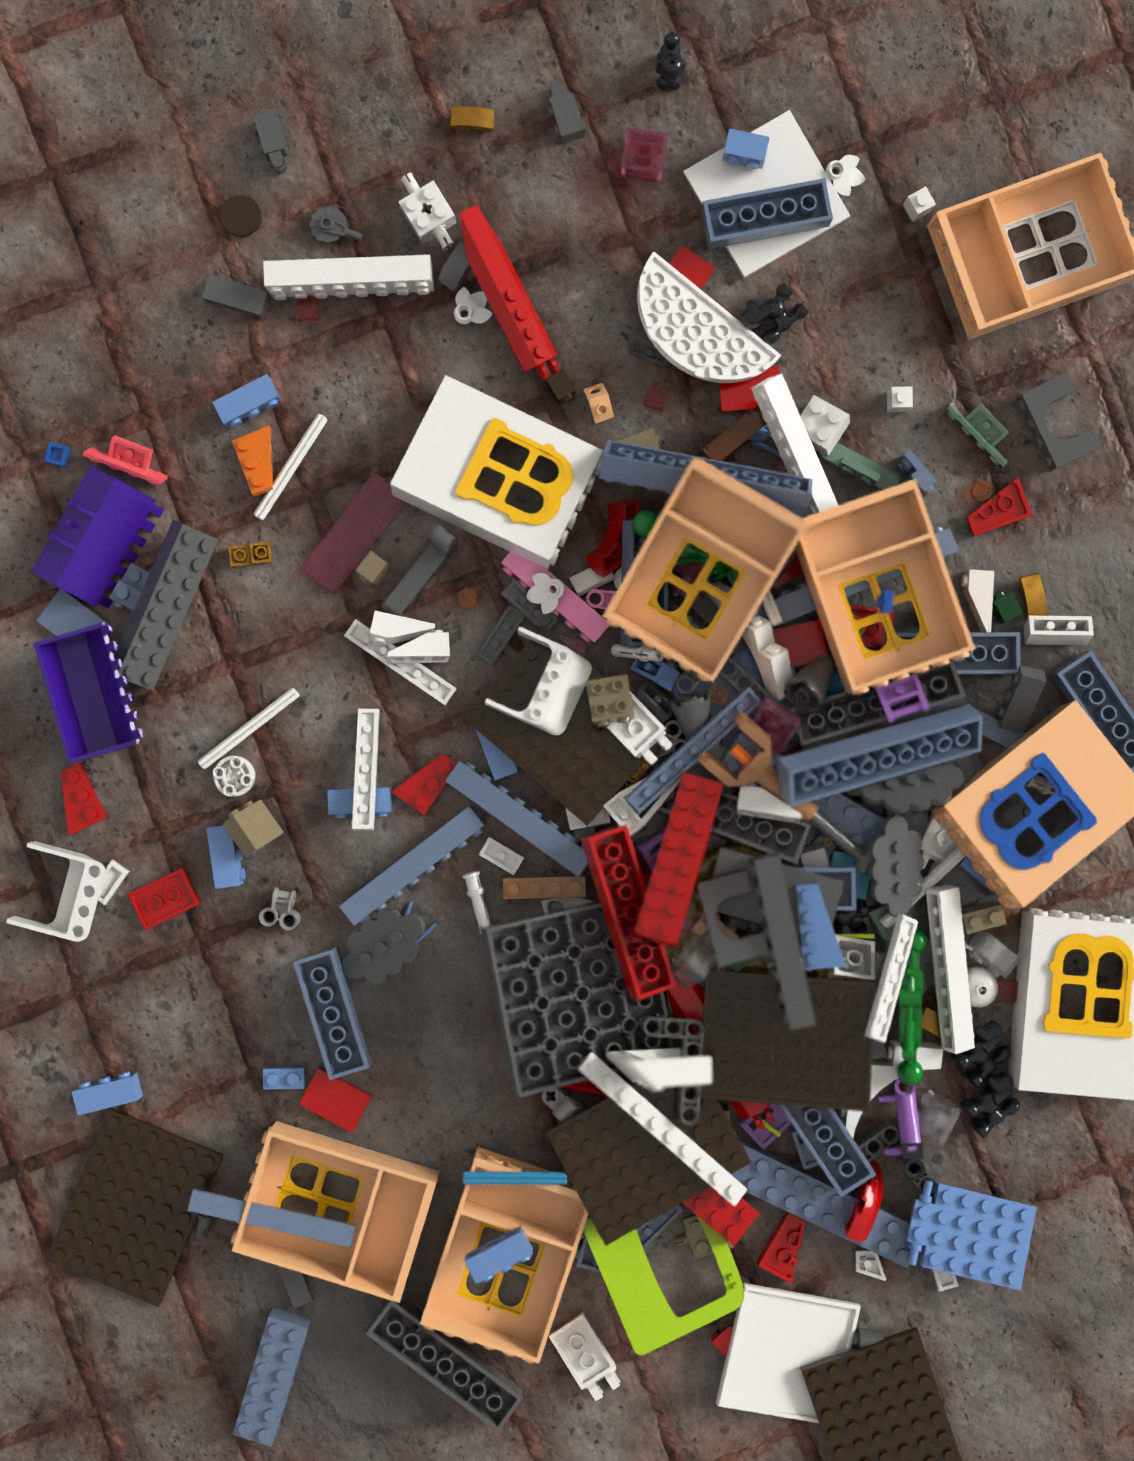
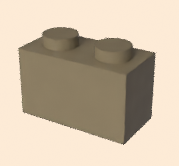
M370 550L356 571L360 573L358 578L367 585L371 586L374 584L378 586L392 567Z
M994 900L961 908L963 932L965 934L1006 924L1003 906Z

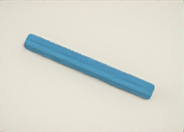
M565 1172L463 1173V1184L565 1185L567 1183V1174Z

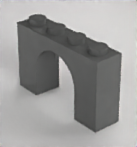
M1067 373L1028 390L1016 398L1017 408L1021 413L1023 412L1026 418V427L1029 431H1032L1035 437L1034 443L1041 450L1043 462L1050 471L1101 447L1093 428L1073 438L1061 439L1051 434L1046 426L1045 413L1049 405L1075 392Z
M747 871L697 884L698 889L695 890L698 902L702 901L704 910H700L703 923L707 922L709 930L706 931L708 943H713L715 951L711 952L714 964H719V967L723 968L770 955L764 933L742 939H733L725 936L717 925L718 910L726 901L752 894Z

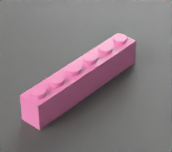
M511 551L501 562L504 566L502 570L510 577L515 575L519 579L518 583L526 590L535 586L532 576L537 573H546L552 579L557 578L546 568ZM564 584L565 592L559 598L558 607L552 613L557 617L561 615L565 618L566 621L564 623L570 629L574 630L576 628L581 632L580 637L585 642L595 644L610 624ZM553 585L551 589L556 593L557 588Z

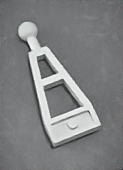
M682 776L660 795L659 799L642 819L624 798L645 779L619 792L603 806L618 825H627L631 838L648 824L678 787Z

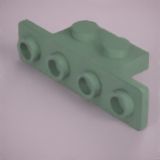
M950 403L947 406L949 417L954 421L958 420L963 425L961 427L968 436L972 434L975 437L977 446L983 451L986 449L991 454L990 459L997 466L1000 464L1004 467L1008 461L994 446L1009 434V431L982 403L966 417Z
M839 443L835 445L828 457L822 453L820 454V458L841 468V471L845 474L854 475L866 485L871 484L882 491L897 486L901 478L892 471Z

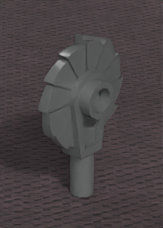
M319 207L310 216L309 228L313 237H316L321 243L331 244V242L339 241V238L346 239V237L359 242L362 240L363 234L349 229L346 216L336 207Z

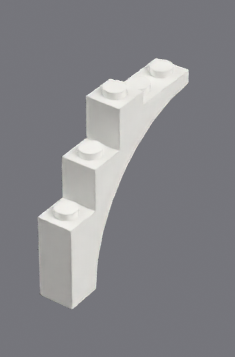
M719 581L711 584L725 593L731 590V587ZM703 590L720 609L722 605L721 600ZM756 611L742 637L758 665L765 690L775 699L781 700L786 697L784 695L786 682L793 677L788 650L775 643L771 622L759 616Z
M889 1040V1046L886 1047L887 1060H872L870 1101L881 1089L898 1079L897 1067L904 1060L899 1040ZM921 1042V1046L917 1049V1061L923 1070L941 1069L943 1048L937 1043ZM839 1109L840 1119L853 1138L855 1128L863 1111Z

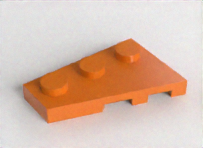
M268 425L232 440L254 497L273 490L271 427Z

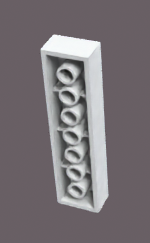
M430 255L263 261L264 287L271 297L276 300H286L287 297L307 299V296L324 299L329 295L346 298L348 295L354 294L357 297H367L368 294L388 296L389 293L408 295L409 292L426 295L434 291V273Z

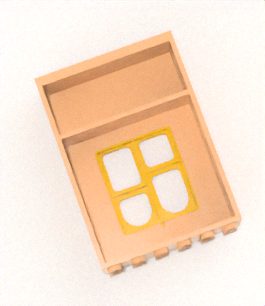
M693 458L603 617L607 619L606 622L616 628L620 626L625 629L624 633L632 638L637 636L642 639L643 644L648 648L654 649L655 647L662 651L661 655L669 660H677L680 662L679 666L687 671L692 669L698 673L697 676L706 682L709 680L713 682L809 522L703 460ZM688 543L709 554V559L694 584H689L672 573L675 563ZM717 561H722L739 572V577L728 593L707 582V577ZM665 582L672 583L687 594L682 605L675 611L668 612L663 610L658 604L657 596ZM704 590L721 600L722 605L708 627L696 629L689 624L687 613L699 591Z
M915 479L802 518L809 522L797 542L795 550L845 693L852 692V695L861 694L869 691L868 686L872 685V688H878L889 684L888 679L898 681L909 677L908 672H912V675L929 670V665L933 668L949 663V658L953 661L970 656L969 651L975 648ZM899 569L904 578L907 591L893 597V606L905 601L912 602L920 626L918 634L909 640L901 639L894 630L889 614H879L880 608H878V612L874 615L855 620L844 592L845 587L861 581H867L876 603L877 596L881 592L877 577ZM881 622L887 634V642L879 651L868 650L862 643L859 629Z
M276 1121L272 1127L269 1126L263 1135L261 1143L264 1146L257 1155L255 1163L258 1165L255 1171L252 1172L249 1181L252 1185L249 1191L246 1192L243 1200L247 1202L241 1222H237L239 1223L237 1231H234L231 1243L234 1244L232 1251L400 1303L440 1171ZM307 1163L318 1167V1174L312 1190L298 1187L292 1182L291 1170L296 1164ZM328 1171L337 1172L359 1180V1186L353 1202H346L322 1194L321 1189ZM297 1195L318 1203L315 1215L318 1217H324L328 1206L346 1210L350 1214L347 1223L356 1225L351 1247L245 1224L252 1202L281 1208V1202L285 1197Z
M478 1146L469 1172H554ZM567 1176V1183L565 1185L465 1184L427 1297L420 1324L424 1325L428 1330L434 1331L436 1329L442 1331L449 1337L457 1336L463 1338L465 1342L470 1344H481L488 1350L496 1349L502 1351L503 1354L509 1357H520L527 1363H539L588 1217V1212L569 1176ZM522 1226L529 1241L537 1243L539 1250L532 1266L519 1262L512 1265V1270L529 1276L521 1302L514 1306H507L500 1301L498 1291L504 1275L501 1272L494 1274L491 1288L486 1294L480 1296L472 1294L466 1285L469 1270L464 1260L467 1253L477 1249L483 1229L489 1227L507 1233Z

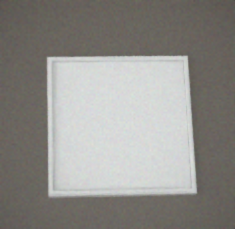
M790 110L750 132L770 137L762 169H750L742 164H728L722 160L724 147L683 171L685 178L701 205L706 200L817 179H826L833 216L829 227L725 246L743 278L748 277L850 218L848 210Z
M743 1283L745 1291L744 1301L736 1311L716 1405L718 1407L819 1423L800 1367L851 1350L861 1306L859 1303Z

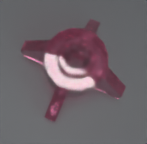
M697 563L677 564L672 571L685 582L694 584L703 567ZM677 587L673 595L676 597L683 590ZM701 590L697 595L702 599L706 591Z

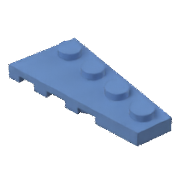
M818 884L796 885L804 970L846 967Z

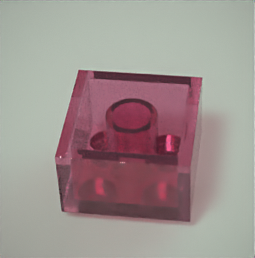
M628 127L620 177L661 183L669 133Z
M767 696L762 699L750 717L754 723L770 735L771 755L776 758L780 756L801 725L800 716ZM742 731V737L749 740L758 747H761L746 733Z

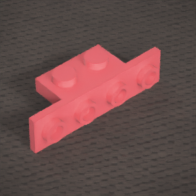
M116 435L111 437L108 453L94 447L83 452V456L90 458L92 462L106 464L110 469L127 472L129 476L140 477L153 485H160L168 478V475L149 469L153 453L152 449Z

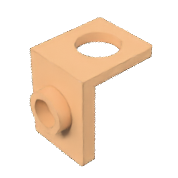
M603 383L583 389L589 401L595 423L614 417L609 395ZM594 390H600L598 393L591 394Z

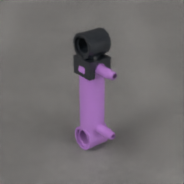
M898 1078L893 1085L894 1094L878 1096L880 1103H896L900 1147L884 1149V1154L886 1156H901L902 1160H907L903 1166L904 1176L910 1181H917L924 1176L926 1168L923 1162L919 1160L924 1158L923 1144L921 1143L915 1085L909 1086L910 1090L908 1092H902L898 1087L901 1082ZM910 1164H916L919 1167V1175L913 1176L909 1173L908 1168Z

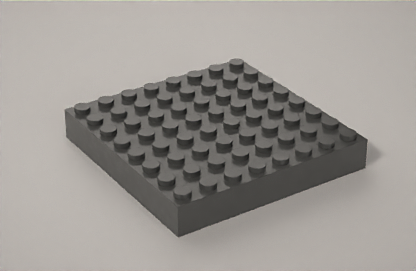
M600 901L480 927L513 1095L519 1098L588 1080L577 1068L590 1052L597 1056L612 1071L619 1072L620 1070L606 1057V1052L674 1048L672 1038L648 1036L641 1030V1021L646 1016L668 1017L664 992L639 1001L630 998ZM649 1021L646 1025L648 1032H652L656 1028L655 1021ZM670 1023L667 1026L669 1033H671Z

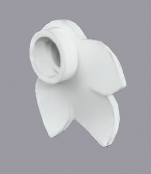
M845 155L840 161H831L826 167L825 172L829 179L833 181V186L840 195L850 196L851 187L859 186L865 181L863 174L856 168L859 162V157ZM837 169L839 174H833L832 170Z
M465 287L459 290L455 298L457 307L454 310V317L458 323L468 324L474 322L481 324L491 318L492 312L485 308L487 299L483 292H476L470 295ZM463 311H466L468 313V316L462 317L461 313Z
M546 573L533 575L532 579L535 586L529 589L526 598L532 603H541L542 613L548 614L558 607L559 598L563 596L565 586L561 580L557 578L552 579ZM553 585L557 588L556 593L551 589Z

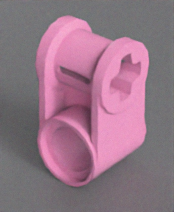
M593 589L586 595L585 602L593 609L606 611L617 591ZM597 594L600 597V603L597 605L592 604L589 600L590 595Z

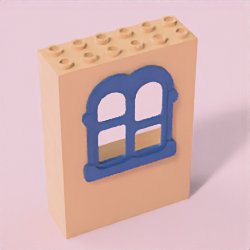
M1074 700L1057 707L959 788L954 790L951 800L947 804L935 806L931 811L934 813V819L947 830V836L952 841H956L960 846L959 850L962 855L971 860L973 869L985 878L987 887L995 891L999 896V902L1007 908H1024L1134 817V773L1078 702ZM1038 773H1042L1055 789V793L1041 805H1037L1024 788V784ZM1017 793L1030 809V814L1011 829L1004 830L999 828L993 819L994 810L1010 795ZM1063 800L1076 815L1077 820L1058 837L1051 839L1039 824L1038 819L1056 803ZM1027 827H1031L1044 844V848L1032 857L1021 856L1015 848L1016 837Z

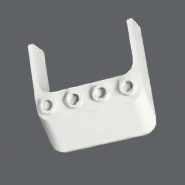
M519 627L517 630L519 635L552 649L548 665L526 710L517 712L487 698L485 705L551 735H561L566 730L584 690L586 681L589 679L592 671L591 664L569 648Z
M37 841L28 842L26 846L28 848L69 858L70 865L54 921L50 924L18 916L7 918L6 923L76 942L85 940L90 932L105 876L104 865L85 854Z
M680 1048L606 1052V1057L623 1074L632 1079V1082H638V1085H644L645 1088H650L653 1091L663 1090V1086L708 1084L712 1082L711 1057L709 1056L680 1058Z

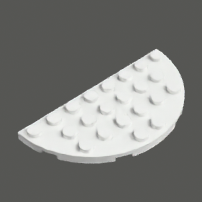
M652 253L641 272L638 283V311L649 339L670 363L699 379L717 383H735L749 380L762 374L780 358L781 355L750 329L746 328L739 320L658 254Z

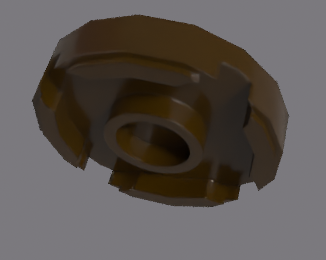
M235 195L228 198L223 204L220 211V219L224 228L231 235L248 237L259 229L262 222V213L258 204L251 197Z

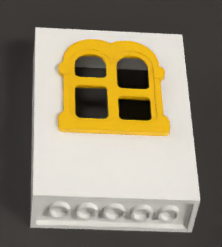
M445 375L390 486L392 496L548 570L550 564L554 566L558 559L559 546L563 548L568 538L569 531L567 529L572 530L578 515L576 511H581L587 496L585 493L589 494L596 478L594 475H599L603 450ZM499 437H504L530 451L521 471H515L489 457ZM538 456H543L556 463L559 474L555 481L544 484L530 478L529 473ZM484 467H489L505 476V480L496 497H491L474 487ZM518 481L541 493L544 505L539 512L528 514L505 503V498L513 482Z
M1029 908V911H1022L1010 1043L1012 1053L1008 1066V1074L1013 1080V1086L1018 1090L1134 1100V917H1131V919L1117 915L1107 917L1095 913L1085 915L1081 912L1070 911L1069 915V913L1059 910H1050L1048 913V911H1042V909ZM1072 949H1080L1086 953L1089 961L1088 974L1086 976L1063 974V960L1067 952ZM1107 952L1117 953L1123 961L1121 988L1118 990L1102 989L1096 986L1098 961ZM1062 984L1086 986L1085 1010L1082 1020L1059 1017ZM1095 998L1119 999V1017L1116 1023L1096 1022L1093 1020Z

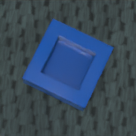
M49 442L44 462L66 468L71 448Z
M884 590L877 596L876 606L880 608L879 614L892 613L893 590Z

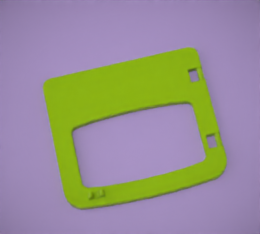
M697 1215L696 1217L702 1226L716 1259L726 1291L723 1296L680 1317L675 1316L657 1283L642 1247L637 1229L605 1246L591 1218L589 1217L586 1220L583 1229L584 1235L632 1348L638 1355H645L735 1311L744 1301V1287L727 1241Z

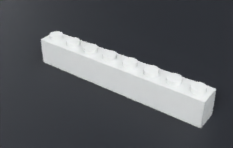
M782 374L769 377L752 387L754 398L760 407L788 474L813 479L812 497L807 517L837 507L838 503Z
M944 884L926 889L941 1046L945 1051L958 1054L975 1048L960 892L959 887Z

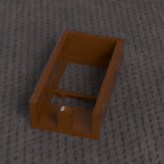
M757 404L754 410L751 409L749 413H746L704 447L699 457L724 462L750 441L748 439L767 424L759 405Z

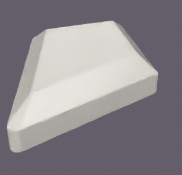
M855 1250L856 1272L886 1281L878 1254L870 1250Z

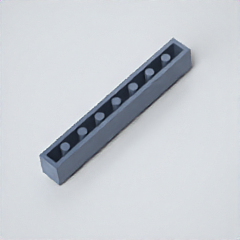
M459 761L446 779L448 784L577 877L582 876L589 864L583 845L579 846L574 842L575 837L568 832L563 834L558 831L559 826L551 820L548 822L544 821L539 811L534 808L530 811L524 806L526 802L517 796L512 798L508 795V789L500 784L497 787L491 783L493 779L484 772L482 775L475 771L477 767L466 761V763Z
M470 805L339 906L353 925H356L358 922L362 925L370 919L369 914L375 910L378 913L386 907L385 902L389 898L395 900L403 893L401 891L402 888L406 885L410 888L419 881L417 878L422 873L427 875L434 870L436 862L440 860L443 863L452 855L449 852L454 848L460 850L467 844V838L471 835L475 838L484 831L482 827L485 823Z

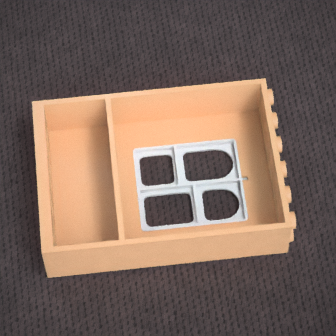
M1102 153L938 211L927 225L968 340L1123 285L1134 279V237L1131 236L1129 221L1124 217L1121 199L1116 195L1115 182L1110 178L1108 163L1103 158ZM1061 211L1069 212L1073 215L1076 226L1071 234L1050 242L1044 240L1038 224L1040 218ZM1028 224L1032 230L1036 246L1023 252L1015 253L1008 236V230ZM1070 243H1079L1086 249L1087 259L1080 267L1067 270L1059 248ZM1049 252L1054 261L1057 274L1030 285L1026 284L1019 267V262Z

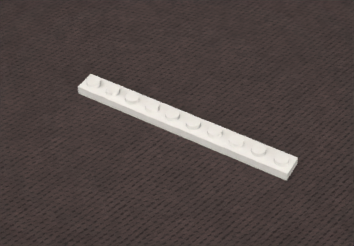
M592 1052L586 1056L577 1068L584 1076L731 1205L735 1206L747 1191L739 1181Z

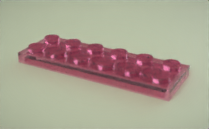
M373 472L300 568L334 594L404 503L403 500L392 496L390 483L376 472Z

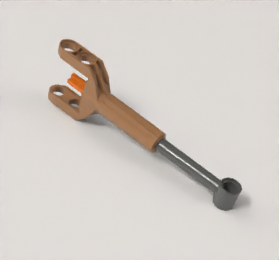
M739 712L734 717L739 728L761 747L753 755L749 754L738 743L732 747L729 753L743 764L738 770L737 775L711 753L703 751L697 757L698 761L728 787L759 783L773 796L789 806L780 795L779 773L772 768L770 735L744 713ZM812 801L791 807L801 814L802 821H810L854 859L852 862L854 867L865 876L868 874V867L872 861V858L869 856V848H866L864 851L817 812L818 806Z

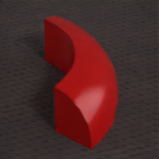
M628 498L607 504L609 520L606 534L600 545L593 552L585 556L589 566L597 575L606 576L622 564V524L625 520H633L637 513H639L638 498Z
M875 1160L869 1163L876 1175L859 1186L858 1191L861 1192L859 1203H854L849 1218L844 1225L845 1236L857 1242L866 1241L882 1201L884 1190L883 1171Z

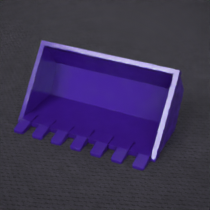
M90 465L72 499H67L66 503H68V506L53 532L49 531L48 536L50 538L31 572L95 607L97 604L109 608L113 601L103 596L106 588L111 591L114 590L117 583L111 579L115 573L124 577L127 568L120 565L123 558L133 563L136 561L138 554L128 550L131 543L133 542L140 547H144L147 540L137 535L140 527L149 532L153 531L155 524L145 519L148 513L151 512L160 517L164 509L154 504L155 499L98 467Z
M104 622L33 643L68 764L123 750L138 744V739L143 737L141 729H135L133 721L137 720L136 711L130 712L128 704L132 703L131 694L124 693L123 687L127 685L126 677L119 676L118 669L122 668L120 658L114 659L113 652L117 650L115 641L109 642L108 635L112 633L110 624L104 625Z

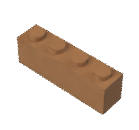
M575 874L503 877V899L586 897L585 874H582L581 877H577Z

